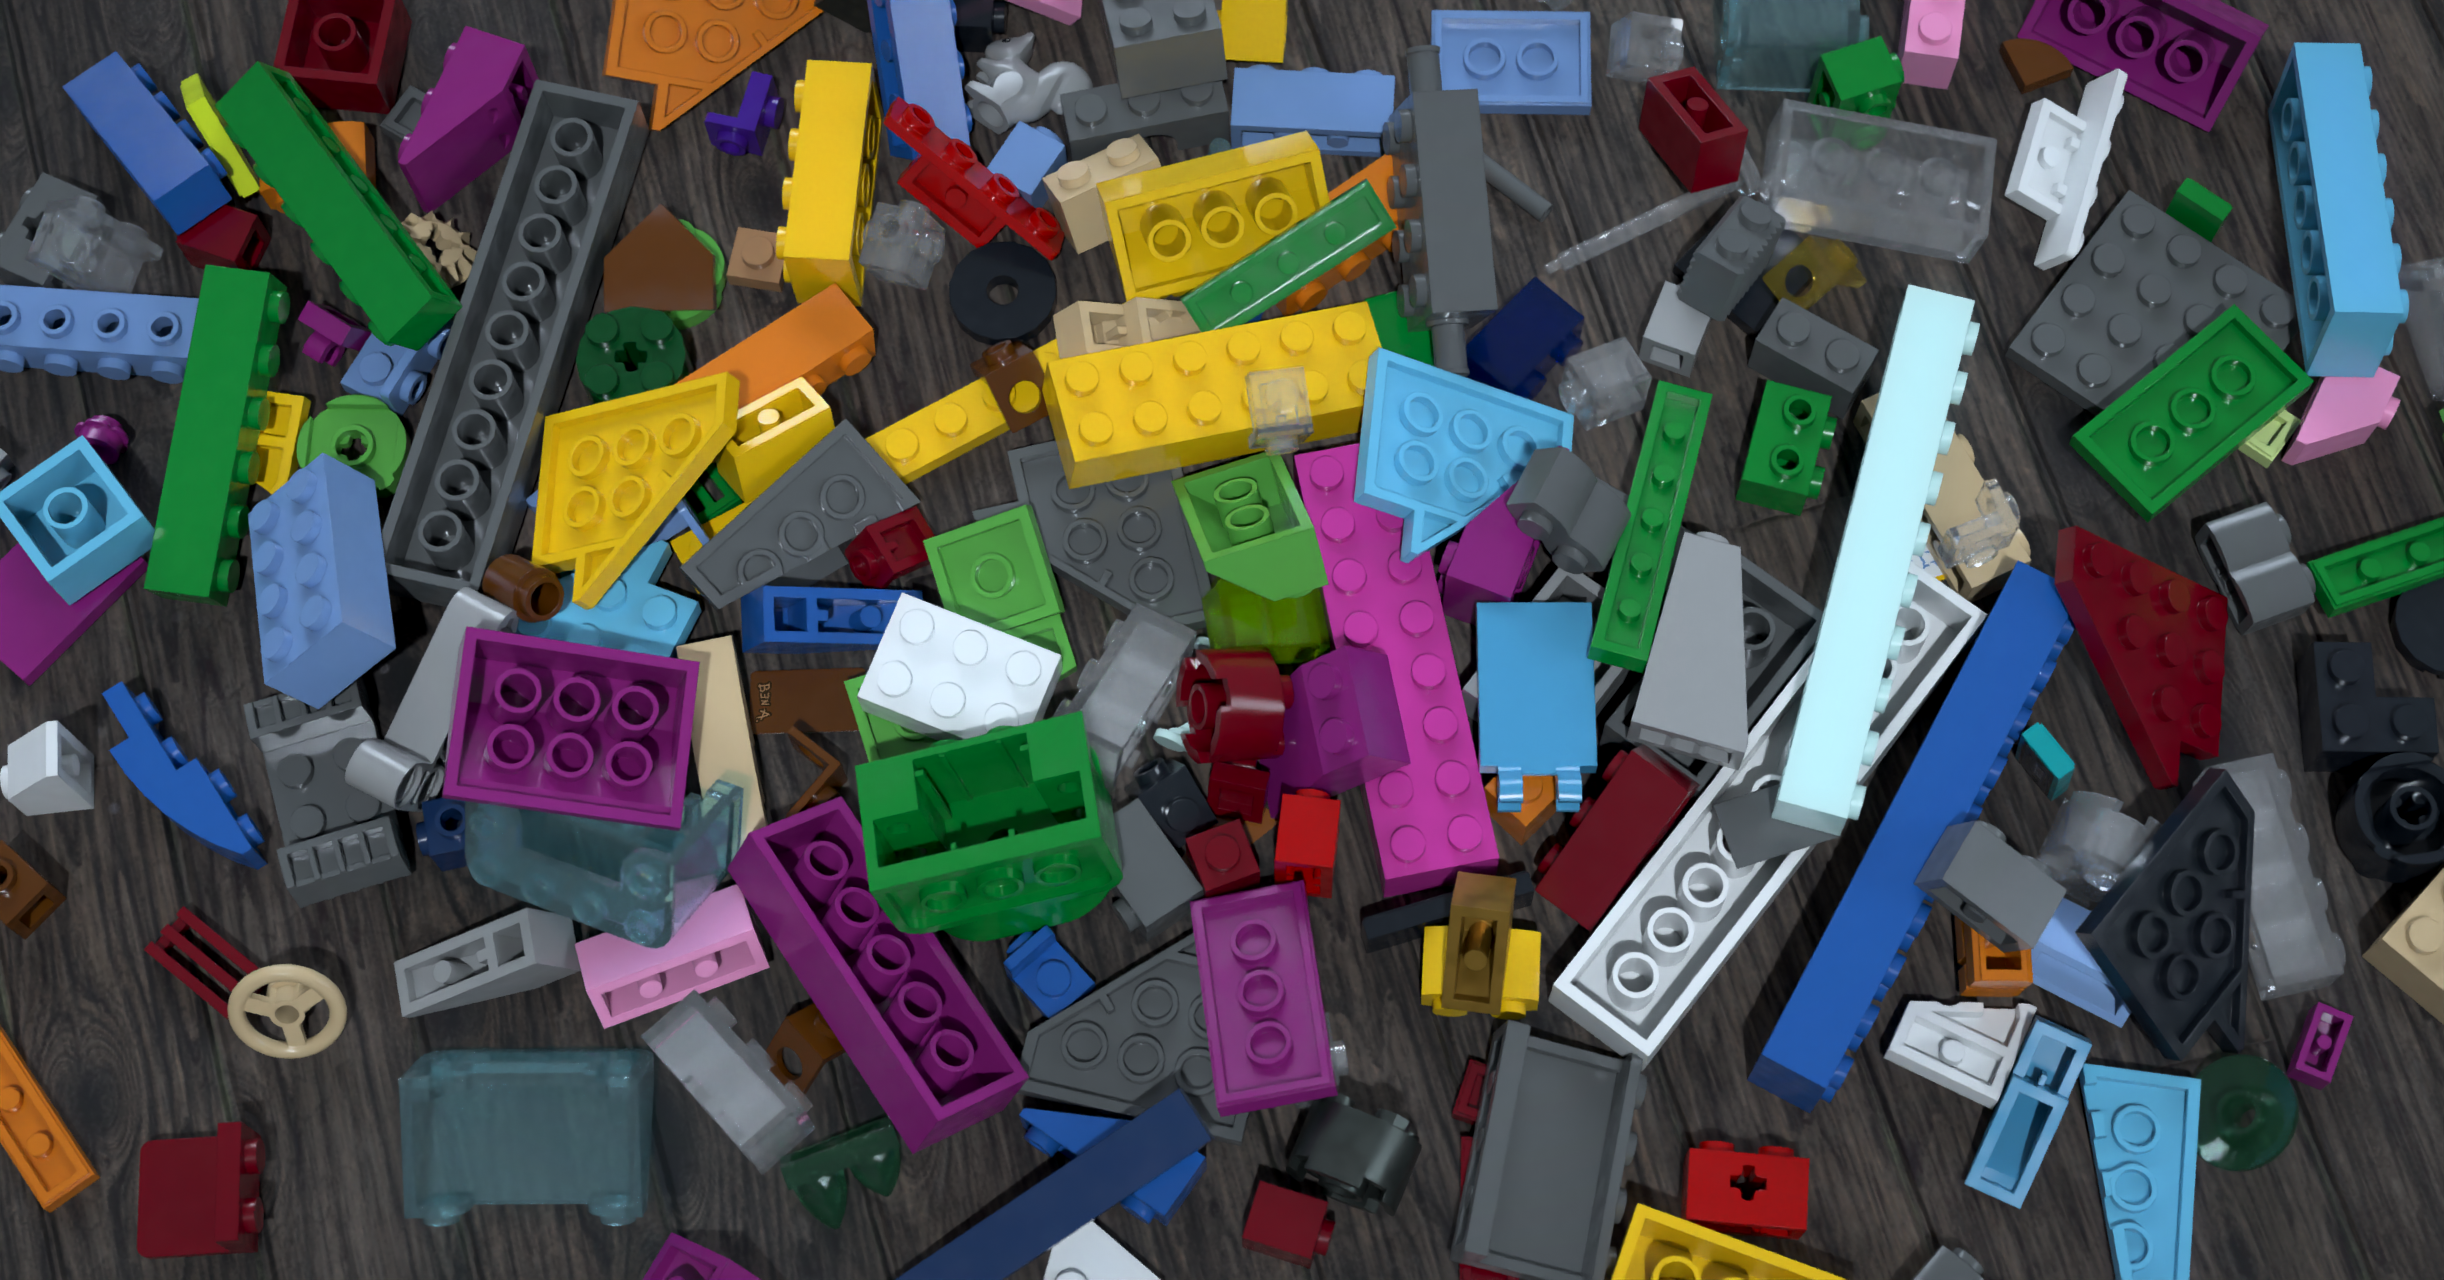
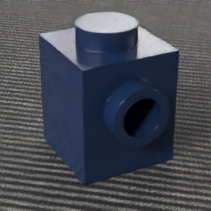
M447 798L421 802L424 821L416 823L419 848L422 855H429L442 872L510 857L502 806Z

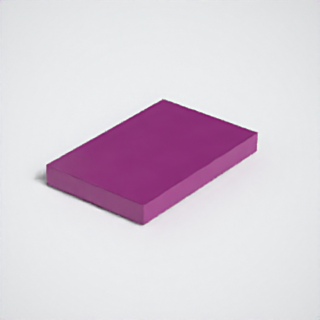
M18 542L0 560V661L30 687L147 570V562L142 557L137 558L69 606L47 582Z

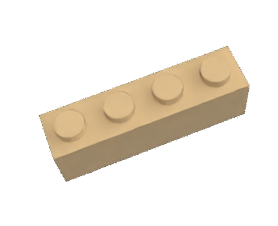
M1879 393L1861 401L1853 421L1865 443L1867 442ZM1954 431L1947 456L1937 453L1933 471L1943 473L1942 483L1935 506L1925 504L1921 522L1931 524L1926 546L1950 588L1970 603H1973L2002 589L2018 560L2029 565L2031 562V550L2023 532L2018 527L2012 528L2002 512V499L1995 485L1989 480L1984 481L1975 467L1974 452L1965 436L1962 434L1956 435Z

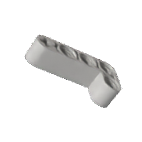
M463 587L454 595L442 616L384 740L369 738L359 745L346 768V784L402 811L422 812L421 802L436 799L444 782L459 646L466 626L515 634L519 622L516 610L469 587Z

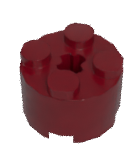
M1262 646L1195 650L1196 657H1185L1177 677L1176 707H1187L1190 733L1180 735L1189 757L1197 764L1274 759L1282 756L1285 749L1283 734L1285 710L1290 709L1293 705L1294 690L1290 676L1280 675L1269 649Z

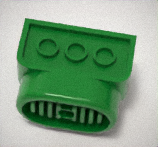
M1082 711L1016 727L1010 725L998 726L990 729L986 734L963 740H940L926 749L855 766L869 892L893 925L901 932L925 934L944 930L954 937L976 942L1006 938L1039 930L1045 925L1052 927L1068 923L1084 916L1093 910L1106 897L1110 889L1117 886L1123 879L1111 796L1104 784L1099 757L1096 751L1089 745L1085 715Z

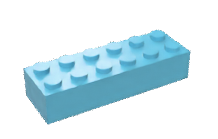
M2294 42L2268 109L2305 372L2308 376L2374 377L2383 356L2390 355L2393 347L2394 333L2399 323L2406 322L2409 312L2408 292L2406 289H2400L2398 279L2402 261L2401 248L2398 243L2392 242L2391 235L2394 220V204L2391 198H2385L2383 186L2386 179L2387 161L2384 153H2378L2376 143L2380 125L2379 113L2376 109H2371L2369 100L2372 89V70L2370 66H2364L2360 43Z

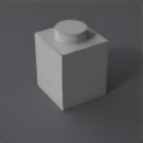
M1665 281L1643 335L1638 359L1690 377L1712 318L1679 300L1676 293L1681 288L1680 284L1676 285Z

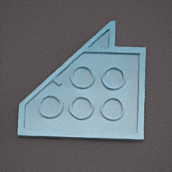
M1379 347L1368 359L1354 502L1404 519L1400 561L1409 563L1464 530L1465 526L1516 483L1520 479L1535 449L1562 446L1572 451L1574 415Z

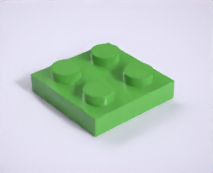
M1023 505L923 541L944 609L999 631H1006L1065 612L1031 505Z

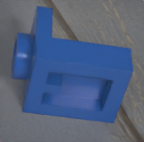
M1047 925L1036 934L1033 931L1023 933L1006 951L1009 957L1003 964L1007 977L1047 1020L1084 999L1096 989L1095 982L1056 941L1055 933Z

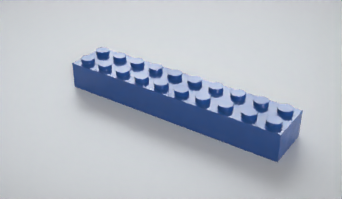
M2019 560L2017 561L1747 1079L1749 1082L1808 1113H1811L1819 1099L1830 1104L1836 1091H1839L1855 1060L1845 1054L1846 1050L1849 1049L1856 1053L1881 1009L1871 1003L1872 999L1882 1002L1888 989H1891L1907 958L1899 954L1897 950L1900 949L1907 953L1932 909L1931 906L1922 901L1925 900L1932 904L1934 899L1915 886V880L1947 826L1978 820L1983 809L1980 806L1983 805L1990 790L1995 786L2008 759L2006 757L2026 726L2033 710L2031 709L2035 701L2045 688L2057 665L2056 660L2076 628L2054 584L2055 578Z

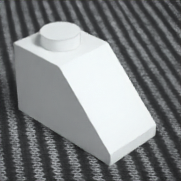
M58 720L45 722L8 745V765L2 766L0 772L2 793L8 801L26 816L94 809V755Z

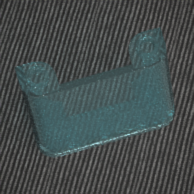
M643 1049L443 1050L424 1054L399 1078L404 1218H423V1223L428 1226H448L459 1222V1215L468 1212L474 1205L588 1204L589 1213L600 1216V1222L605 1225L630 1224L636 1221V1217H643L648 1208L654 1091L653 1052Z

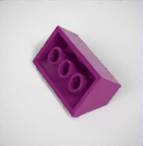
M2035 0L2017 37L2038 40L2049 44L2060 51L2071 64L2097 77H2101L2115 69H2120L2128 75L2124 86L2125 91L2210 132L2269 25L2219 0Z

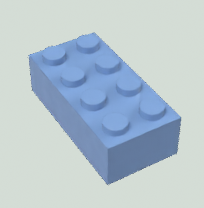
M321 453L305 468L297 470L288 482L270 497L260 501L248 514L264 684L316 709H320L396 649L375 480L325 453Z

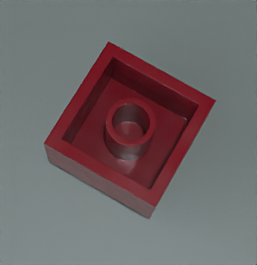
M288 0L273 67L290 73L315 107L389 114L394 107L412 20L402 0Z

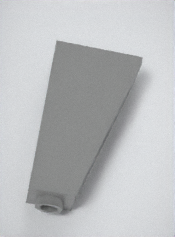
M1684 532L1626 739L1739 771L1748 745L1741 547L1729 544L1726 538L1715 533L1698 532L1695 535Z

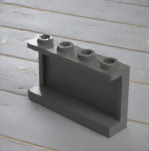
M1508 1020L1493 1033L1449 1260L1524 1280H1610L1617 1259L1616 1247L1610 1246L1614 1223L1618 1224L1621 1221L1627 1202V1190L1620 1188L1624 1166L1628 1167L1631 1164L1637 1146V1133L1630 1131L1634 1109L1638 1110L1641 1107L1647 1089V1076L1641 1074L1643 1059L1635 1054H1630L1624 1059H1617L1529 1036L1531 1025Z

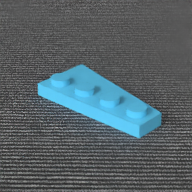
M2084 1063L2079 1073L2115 1278L2116 1280H2189L2201 1079Z

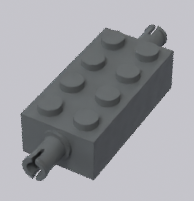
M1419 45L1407 48L1405 51L1410 95L1389 116V122L1384 123L1382 133L1384 152L1386 155H1392L1394 176H1389L1388 202L1391 209H1397L1399 230H1394L1392 251L1395 262L1402 263L1404 284L1398 286L1397 306L1400 317H1407L1408 332L1431 331L1434 366L1465 377L1470 375V371L1467 365L1464 329L1473 328L1498 310L1478 89L1442 90L1439 58L1440 47L1437 45Z

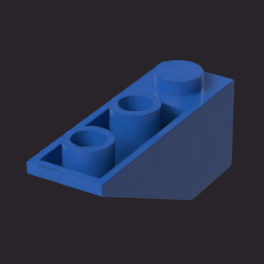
M1024 1108L1019 1114L1023 1127L1028 1130L1024 1136L1027 1142L1051 1158L1058 1151L1071 1161L1130 1122V1120ZM1196 1151L1123 1200L1120 1205L1132 1216L1147 1225L1155 1218L1167 1226L1206 1171V1157Z

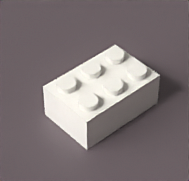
M902 592L857 698L862 711L938 741L945 739L963 740L986 734L987 731L998 726L1010 725L1016 727L1041 721L1063 671L1062 657L1060 654Z

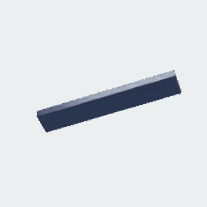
M1183 1088L1177 1089L895 1280H1005L1215 1138Z

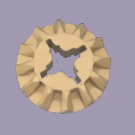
M430 211L424 217H418L410 213L401 224L449 289L459 286L466 281L477 251L469 245L470 233L459 232L454 226L453 218L446 222L438 220L433 211ZM428 238L436 242L437 249L443 250L437 263L435 255H432L431 248L425 246Z

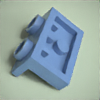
M452 319L419 351L398 345L387 346L371 333L342 378L340 384L343 389L352 395H367L377 398L401 418L409 404H415L423 395L428 374L437 360H441L453 324Z

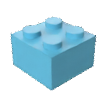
M83 435L0 491V518L47 582L69 606L142 556L152 547L155 528Z

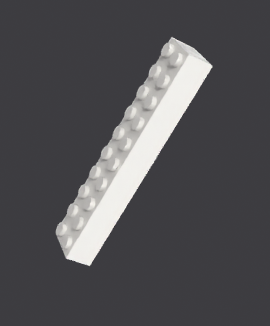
M1912 561L1910 562L1908 573L1918 575L1917 585L1910 608L1899 607L1895 625L1905 627L1904 638L1897 661L1886 660L1882 677L1893 680L1884 714L1876 711L1873 713L1869 730L1880 734L1871 767L1860 765L1856 782L1859 785H1863L1969 647L1988 614ZM1812 654L1748 734V745L1739 771L1723 766L1553 984L1548 1000L1551 1004L1623 1058L1630 1054H1635L1642 1058V1072L1816 846L1812 845L1737 869L1713 807L1714 804L1780 784Z

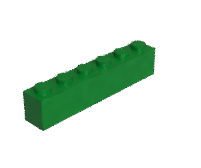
M257 61L214 105L227 122L225 126L226 133L237 145L246 149L256 163L253 165V169L258 177L270 187L275 188L284 201L281 204L284 213L308 233L313 240L310 243V248L314 254L325 264L331 266L341 279L339 287L344 295L356 305L361 306L370 318L368 327L374 336L387 346L398 345L419 351L463 306L292 75Z
M205 264L143 588L161 598L227 607L229 593H233L238 586L240 577V565L236 560L239 540L246 536L249 529L248 514L250 511L248 506H246L249 487L255 484L260 471V457L258 452H256L259 433L266 429L270 418V403L266 398L270 377H274L277 374L280 364V349L276 345L280 324H284L287 321L290 311V297L286 291L287 286L269 272Z

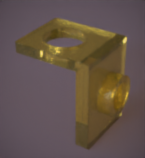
M1809 235L1763 276V281L1779 301L1784 297L1806 310L1811 308L1837 284L1860 288L1867 282V279L1856 267L1858 260L1845 243L1839 239L1831 240L1814 235ZM1797 265L1808 267L1813 275L1812 288L1806 295L1801 297L1792 296L1785 285L1787 273Z

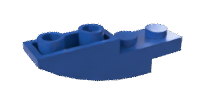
M122 681L103 692L104 698L129 737L109 751L124 773L143 795L182 831L205 847L232 861L256 870L265 866L267 862L257 847L264 843L265 839L247 813L238 817L230 801L238 796L224 773L219 768L210 772L197 758L189 762L184 751L172 736L165 740L155 726L163 718L145 692L136 696Z

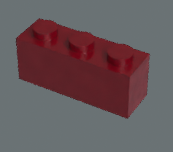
M1645 744L1631 750L1629 754L1624 750L1618 752L1602 775V778L1608 782L1597 801L1589 796L1582 803L1580 811L1574 814L1569 823L1576 829L1565 847L1557 842L1544 857L1537 869L1544 877L1535 888V891L1590 932L1602 923L1620 900L1700 786L1699 783Z

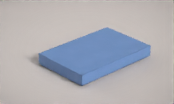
M1432 10L1431 45L1440 47L1439 58L1442 90L1478 89L1480 114L1590 115V12Z

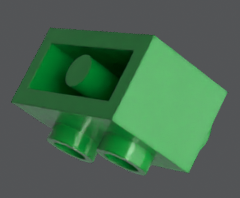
M1882 36L1820 55L1806 108L1825 151L1850 143L1856 146L1865 145L1876 140L1886 131L1892 110L1896 106L1898 92L1901 84L1904 83V71L1899 57L1894 52L1889 53Z
M1770 380L1766 381L1735 500L1798 516L1801 515L1807 498L1817 500L1825 473V467L1815 465L1819 448L1830 449L1837 423V418L1827 416L1832 396Z

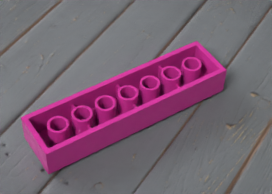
M1360 443L1294 455V484L1314 526L1329 585L1317 588L1330 651L1332 652L1346 645L1388 655L1411 764L1359 785L1383 897L1386 898L1454 885L1458 871L1496 876L1499 853L1482 778L1479 773V765L1430 550L1409 563L1400 561L1404 519L1354 502Z

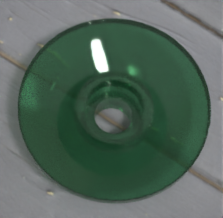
M2239 1054L2227 1056L2211 1063L2195 1077L2196 1079H2201L2197 1155L2201 1159L2225 1171L2246 1172L2269 1164L2286 1149L2297 1128L2299 1103L2293 1084L2280 1068L2261 1057ZM2254 1109L2256 1112L2254 1120L2249 1126L2243 1128L2241 1126L2242 1115L2246 1111Z

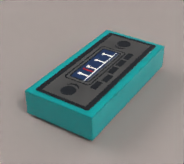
M2037 722L2021 734L2015 758L2052 802L2068 789L2075 769V763L2045 726Z

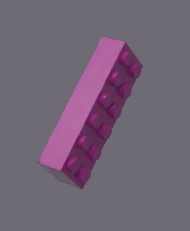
M842 796L752 831L747 835L728 866V872L912 1154L1003 1111L1029 1079L1028 1074L933 932L925 934L901 932L893 925L869 892L862 826Z

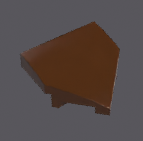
M660 204L604 257V312L608 313L630 306L663 312L717 310L715 255L663 204Z

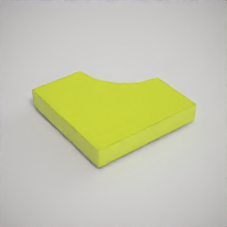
M198 73L181 81L182 85H180L187 111L212 152L228 173L227 176L239 196L245 198L260 190L257 176L239 145L226 133L225 126L227 122L214 106L216 103Z

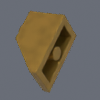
M1458 871L1450 908L1441 1008L1500 1015L1512 927L1516 878Z

